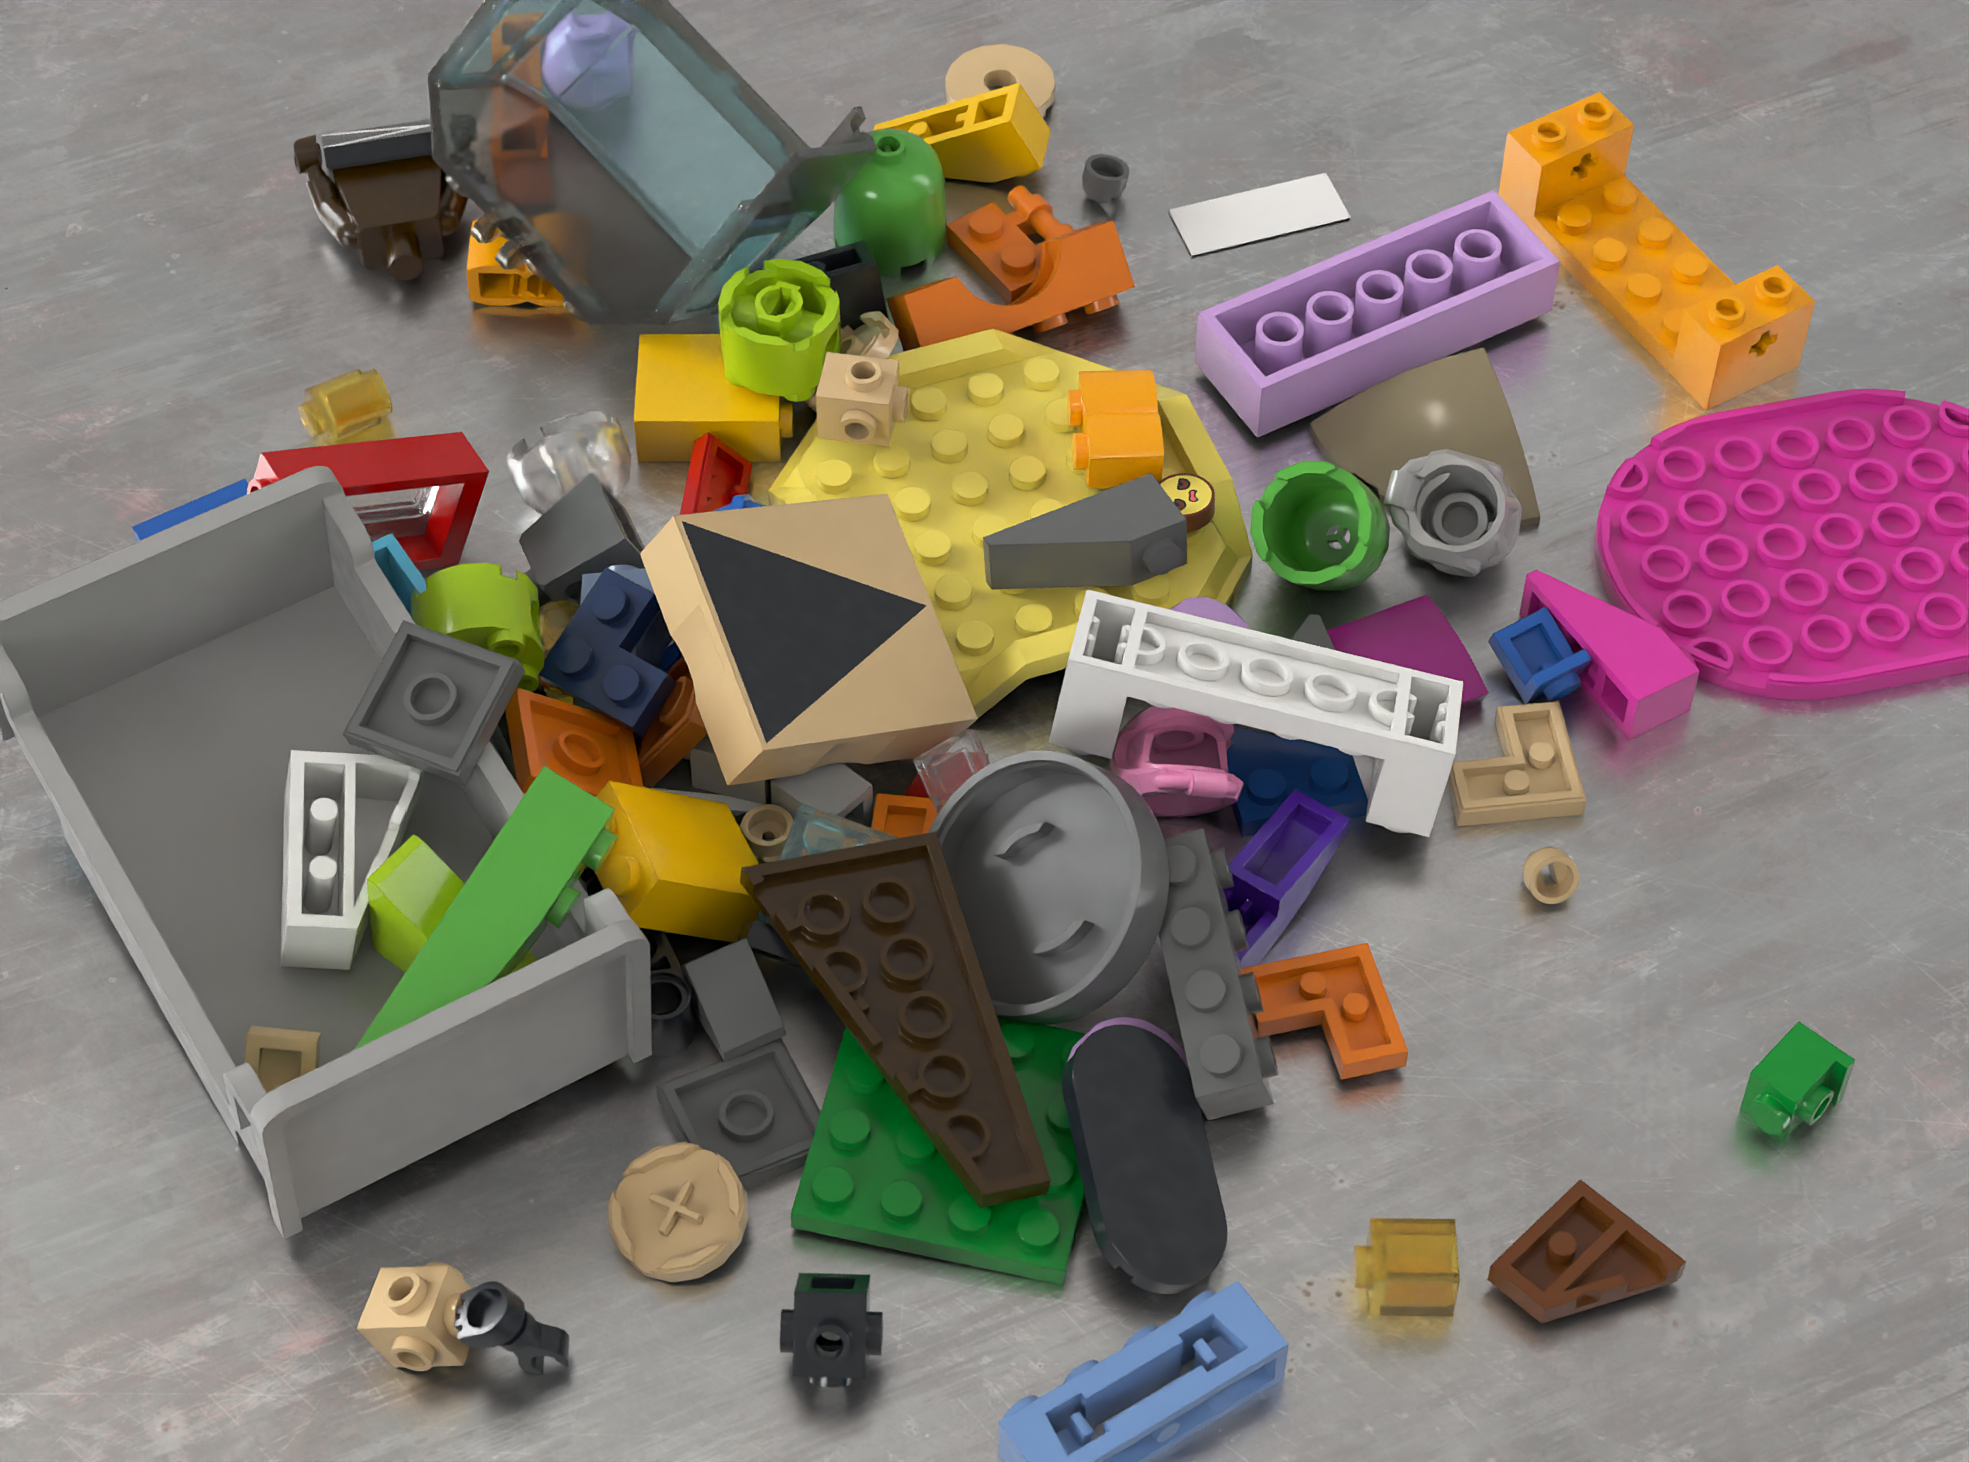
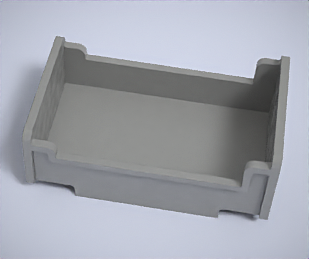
M314 466L302 470L0 601V735L3 741L13 737L16 738L58 813L66 841L238 1146L245 1144L265 1180L273 1221L283 1239L303 1230L301 1218L629 1055L634 1064L652 1055L650 944L637 923L631 920L611 889L606 888L589 897L579 880L576 881L572 888L581 894L565 922L560 928L549 923L537 942L529 950L538 961L355 1049L405 974L373 949L370 920L350 970L280 967L284 794L291 750L379 755L349 744L343 732L403 620L415 624L378 566L370 537L362 521L346 498L341 484L332 470L325 466ZM490 740L466 786L424 771L419 799L399 846L400 848L413 834L416 835L464 883L469 879L524 796ZM251 1026L321 1032L319 1067L267 1093L253 1068L248 1062L245 1063L248 1030Z

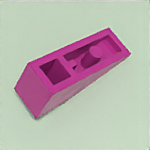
M1539 570L1526 574L1519 615L1524 618L1547 607L1574 654L1586 649L1592 661L1579 677L1582 682L1581 686L1629 740L1690 711L1699 669L1690 653L1686 649L1678 647L1662 628Z

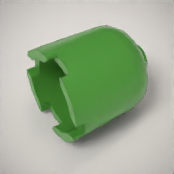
M885 128L869 131L854 139L840 154L834 178L833 232L835 244L841 247L864 240L877 262L880 276H900L901 267L915 265L923 260L924 266L933 264L945 248L947 224L944 172L937 152L920 136L900 129Z
M1302 461L1281 469L1275 474L1276 479L1266 487L1261 499L1255 501L1252 507L1250 533L1257 555L1268 564L1276 575L1297 585L1317 591L1336 592L1357 586L1365 582L1379 569L1389 549L1390 524L1383 503L1368 486L1353 474L1329 462ZM1348 530L1350 533L1349 542L1345 539ZM1339 542L1342 548L1335 549L1333 543Z

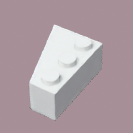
M291 750L284 794L280 967L350 970L370 920L367 878L399 849L419 799L424 775L423 770L382 755Z

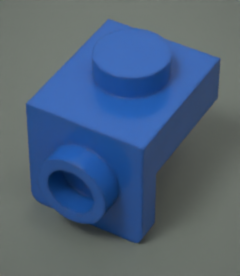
M1547 607L1493 633L1488 640L1489 645L1525 704H1529L1543 696H1546L1549 702L1557 701L1572 693L1582 685L1579 677L1592 661L1586 649L1574 654Z

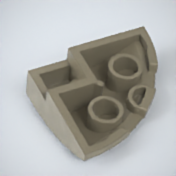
M1484 348L1448 356L1403 372L1342 402L1310 423L1309 432L1328 462L1353 475L1356 474L1363 481L1378 489L1382 503H1384L1393 470L1399 471L1410 459L1428 456L1431 451L1450 449L1500 465L1505 472L1503 481L1514 492L1522 507L1520 528L1539 525L1541 516L1523 447L1498 377Z

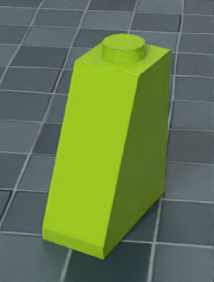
M414 834L367 878L372 947L404 973H406L465 884L423 840ZM529 951L511 973L538 961V959Z

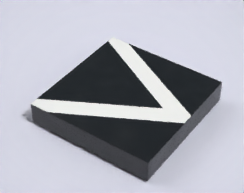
M433 119L321 135L326 167H330V170L438 154V151H441L438 131Z

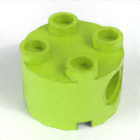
M787 259L763 261L764 270H758L749 274V266L737 271L723 285L718 302L721 354L724 361L726 378L736 386H744L757 393L783 396L787 400L795 402L805 401L816 392L826 353H841L840 300L837 290L835 293L830 288V279L822 270L802 261Z
M487 562L459 564L439 570L425 579L426 590L420 593V595L416 589L414 590L410 600L411 616L416 625L518 660L525 672L517 688L534 692L538 688V674L544 667V647L541 643L538 590L527 575L516 570V580L502 575V565Z

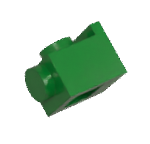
M1798 1021L1751 1071L1740 1109L1748 1114L1760 1129L1786 1140L1802 1121L1813 1125L1825 1112L1830 1102L1836 1105L1843 1098L1855 1059Z

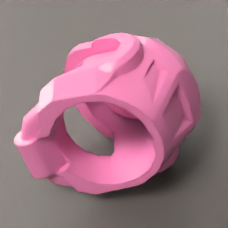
M1151 706L1132 716L1117 735L1112 759H1110L1111 772L1129 783L1144 798L1154 816L1186 817L1216 811L1237 802L1244 786L1243 781L1235 775L1228 773L1226 751L1233 744L1230 739L1234 734V724L1220 723L1209 716L1177 708Z

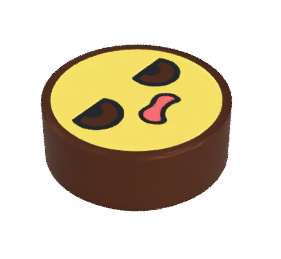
M1179 473L1170 475L1159 482L1187 519V532L1201 529L1212 520L1215 513V492L1212 485L1206 479L1194 474Z

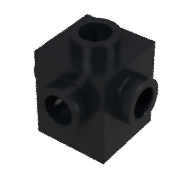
M799 1273L794 1290V1309H782L780 1321V1352L793 1353V1376L809 1377L811 1384L820 1387H843L851 1384L852 1378L865 1379L869 1355H882L883 1312L870 1311V1275Z

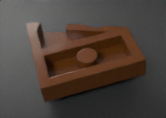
M1580 1179L1490 1265L1487 1280L1539 1322L1545 1323L1675 1283L1682 1277L1686 1261Z

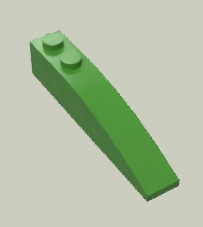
M543 766L355 1049L511 974L537 942L549 923L560 928L565 922L581 894L572 887L586 866L597 871L609 855L618 838L617 835L610 832L615 809L546 766Z

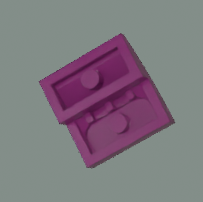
M1427 594L1327 630L1336 651L1462 681L1461 709L1483 701L1489 694L1460 638Z

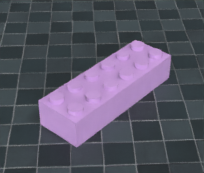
M1492 190L1199 312L1195 363L1258 438L1351 398L1403 372L1444 358L1552 311L1560 261L1504 200Z

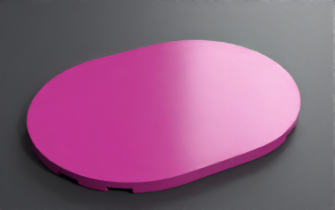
M1850 389L1708 414L1676 424L1651 438L1648 446L1640 450L1634 457L1625 459L1616 470L1607 485L1606 493L1599 509L1595 531V558L1598 573L1606 594L1613 606L1662 628L1678 647L1686 649L1693 657L1699 669L1698 678L1723 688L1749 695L1785 700H1822L1969 672V409L1945 400L1940 405L1921 400L1905 398V391Z

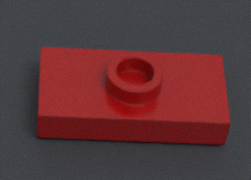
M709 432L696 439L693 445L680 515L713 512L732 503L735 495L747 494L753 464Z

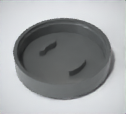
M1044 750L1021 752L997 760L979 770L953 793L934 819L928 833L936 832L996 1016L1030 1024L1054 1025L1083 1017L1113 999L1126 987L1146 961L1161 929L1167 906L1169 864L1165 840L1160 826L1144 798L1129 783L1106 769L1066 753Z

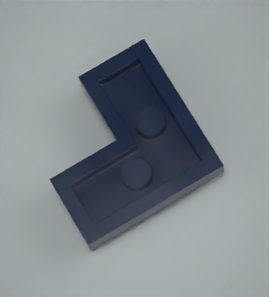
M605 567L544 659V667L538 674L549 685L641 737L677 684L666 672L631 654L660 609L655 594Z

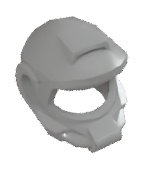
M1450 449L1431 451L1428 456L1410 459L1399 471L1393 470L1383 503L1385 507L1389 508L1393 525L1401 531L1412 555L1419 560L1432 563L1439 571L1462 577H1473L1479 572L1498 564L1511 553L1519 534L1522 507L1516 495L1503 481L1505 472L1500 465Z

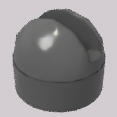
M1108 154L1092 155L1085 162L1082 175L1083 190L1089 199L1098 203H1107L1118 199L1126 188L1130 169L1123 160Z

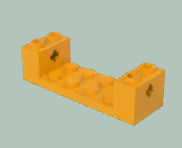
M1601 92L1507 133L1498 195L1557 257L1560 263L1706 411L1799 367L1815 300L1779 265L1735 284L1625 176L1634 124Z

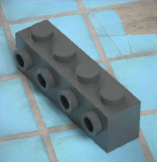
M1204 828L1164 838L1169 864V893L1164 919L1158 935L1195 1098L1207 1120L1272 1105L1274 1102L1268 1078L1279 1075L1269 1035L1258 1038L1253 1014L1263 1012V1004L1254 972L1243 974L1238 951L1249 949L1239 909L1228 911L1224 889L1234 887V882L1224 847L1212 849Z

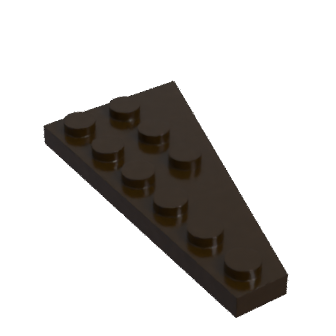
M936 832L741 867L740 883L979 1207L982 1208L1048 1194L1051 1179Z

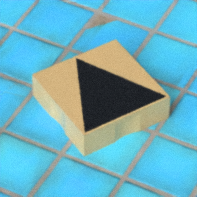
M888 494L674 515L640 553L669 633L688 665L693 680L696 704L727 786L806 774L813 769L833 763L873 764L938 754L978 719Z

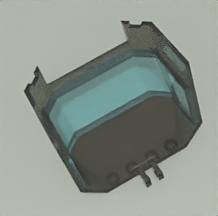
M485 0L427 74L433 160L447 173L446 180L448 184L460 195L471 199L484 212V215L474 223L470 231L471 235L481 244L491 243L499 236L508 239L495 257L497 263L507 270L508 268L515 269L525 262L531 272L539 278L549 281L564 297L563 303L571 314L584 322H588L590 325L670 324L718 314V302L723 285L737 271L749 266V274H751L752 271L764 268L763 261L775 259L827 210L877 150L873 136L865 131L860 132L859 127L866 120L862 106L854 107L821 147L810 148L668 0Z

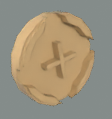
M687 1142L657 1146L634 1159L622 1173L624 1179L618 1185L616 1193L614 1190L612 1191L608 1203L609 1232L621 1254L629 1264L647 1277L672 1283L701 1278L723 1265L741 1243L749 1219L747 1192L730 1162L718 1153L715 1154L712 1151L702 1149L700 1145Z

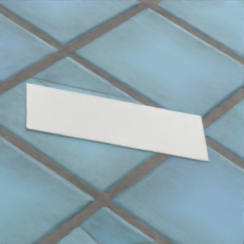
M1326 173L1168 210L1192 256L1351 218Z

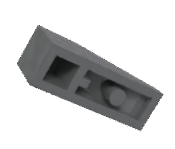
M1150 473L983 537L986 583L991 590L1131 586L1157 575L1166 574L1175 568L1187 564V519Z

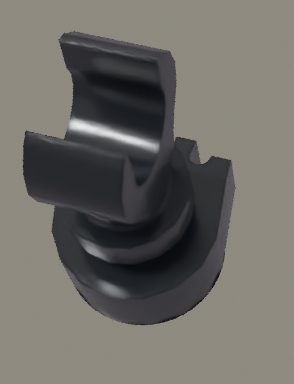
M489 1281L461 1293L460 1300L464 1304L457 1307L455 1314L460 1318L454 1321V1327L460 1331L458 1332V1339L472 1349L501 1346L507 1351L514 1352L518 1358L519 1366L533 1374L543 1375L544 1356L552 1357L565 1367L568 1366V1333L559 1327L536 1321L533 1315L525 1310L524 1302L520 1296L502 1283Z

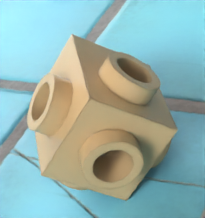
M827 352L816 393L818 438L848 441L857 444L890 446L895 422H906L909 407V387L900 386L899 360Z
M428 1262L424 1266L380 1268L357 1330L394 1367L426 1371L432 1366L464 1365L470 1347L458 1339V1332L460 1331L454 1327V1321L460 1318L455 1314L457 1307L464 1304L460 1300L461 1293L472 1288L464 1281V1276L459 1270L441 1262Z

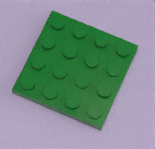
M997 1016L1051 1182L1048 1194L980 1208L846 1026L791 1210V1228L1064 1285L1085 1193L1064 1103L1062 1078L1072 1047L1086 1033L1047 1025L1018 1022Z

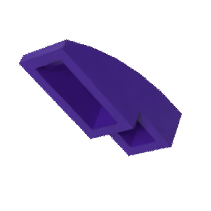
M1296 789L1229 863L1234 887L1224 889L1228 911L1239 909L1249 949L1238 951L1242 968L1260 964L1311 892L1349 829L1351 819Z

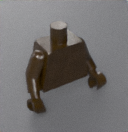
M463 114L444 115L446 123L443 124V133L449 151L443 166L441 154L438 152V154L332 170L335 184L322 169V153L320 144L316 143V134L295 141L293 145L295 154L294 164L298 174L306 173L308 182L305 183V186L320 222L343 248L357 251L363 267L370 270L388 267L390 274L394 278L410 280L421 274L424 266L423 261L440 259L445 254L446 236L452 235L458 230L470 196L471 158L467 157L466 148L473 147V135L467 116Z

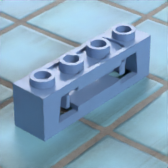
M1239 1281L1234 1282L1218 1293L1213 1290L1203 1292L1192 1299L1179 1316L1160 1327L1149 1325L1138 1330L1126 1341L1123 1349L1101 1362L1089 1360L1082 1363L1069 1373L1062 1385L1040 1398L1036 1395H1031L1015 1403L1005 1413L1003 1419L999 1421L998 1457L1002 1462H1148L1284 1380L1289 1344ZM1194 1359V1364L1190 1368L1192 1371L1180 1377L1181 1366ZM1106 1421L1104 1423L1105 1434L1091 1441V1437L1095 1433L1092 1428Z

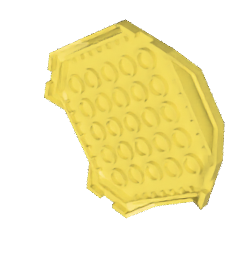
M989 329L890 355L888 359L899 360L900 386H908L910 391L906 422H895L890 446L857 444L848 441L818 438L816 419L768 490L769 506L888 494L978 718L1026 679L1066 669L1087 589L1165 609H1170L1187 598L1208 597L1228 605L1230 601H1235L1252 570L1253 553L1231 475L1187 394L1155 383L1164 446L1162 479L1179 473L1194 474L1206 479L1212 485L1215 492V513L1212 520L1201 529L1187 532V564L1175 568L1166 574L1157 575L1131 586L991 590L986 583L983 537L1111 489L1087 488L1084 470H1074L1072 436L1073 433H1080L1079 426H1068L1067 392L1068 390H1078L1079 371L1115 370L996 329Z

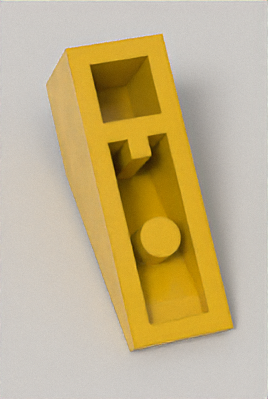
M1021 83L875 124L873 131L885 128L900 129L920 136L937 152L944 172V178L991 183L1015 176H1026L1033 171L1042 169L1051 133L1050 128Z

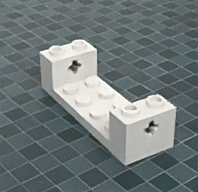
M1087 589L1048 743L1068 748L1077 754H1094L1112 759L1127 696L1144 700L1158 708H1177L1209 716L1213 720L1224 724L1238 723L1270 731L1279 737L1289 740L1303 739L1335 747L1349 755L1375 757L1366 822L1384 826L1386 829L1397 833L1410 832L1430 837L1456 755L1463 682Z

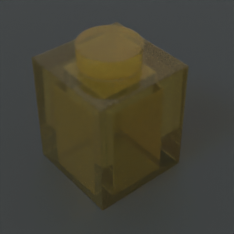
M1370 1218L1366 1245H1355L1353 1251L1354 1288H1366L1368 1316L1453 1317L1460 1283L1455 1219Z

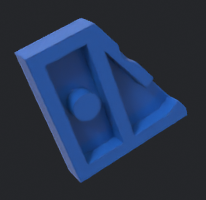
M1234 727V734L1230 739L1233 744L1227 749L1226 753L1228 773L1235 775L1244 782L1237 802L1231 804L1241 837L1255 835L1295 789L1349 819L1366 816L1368 798L1353 755L1346 754L1338 748L1302 740H1289L1277 735Z

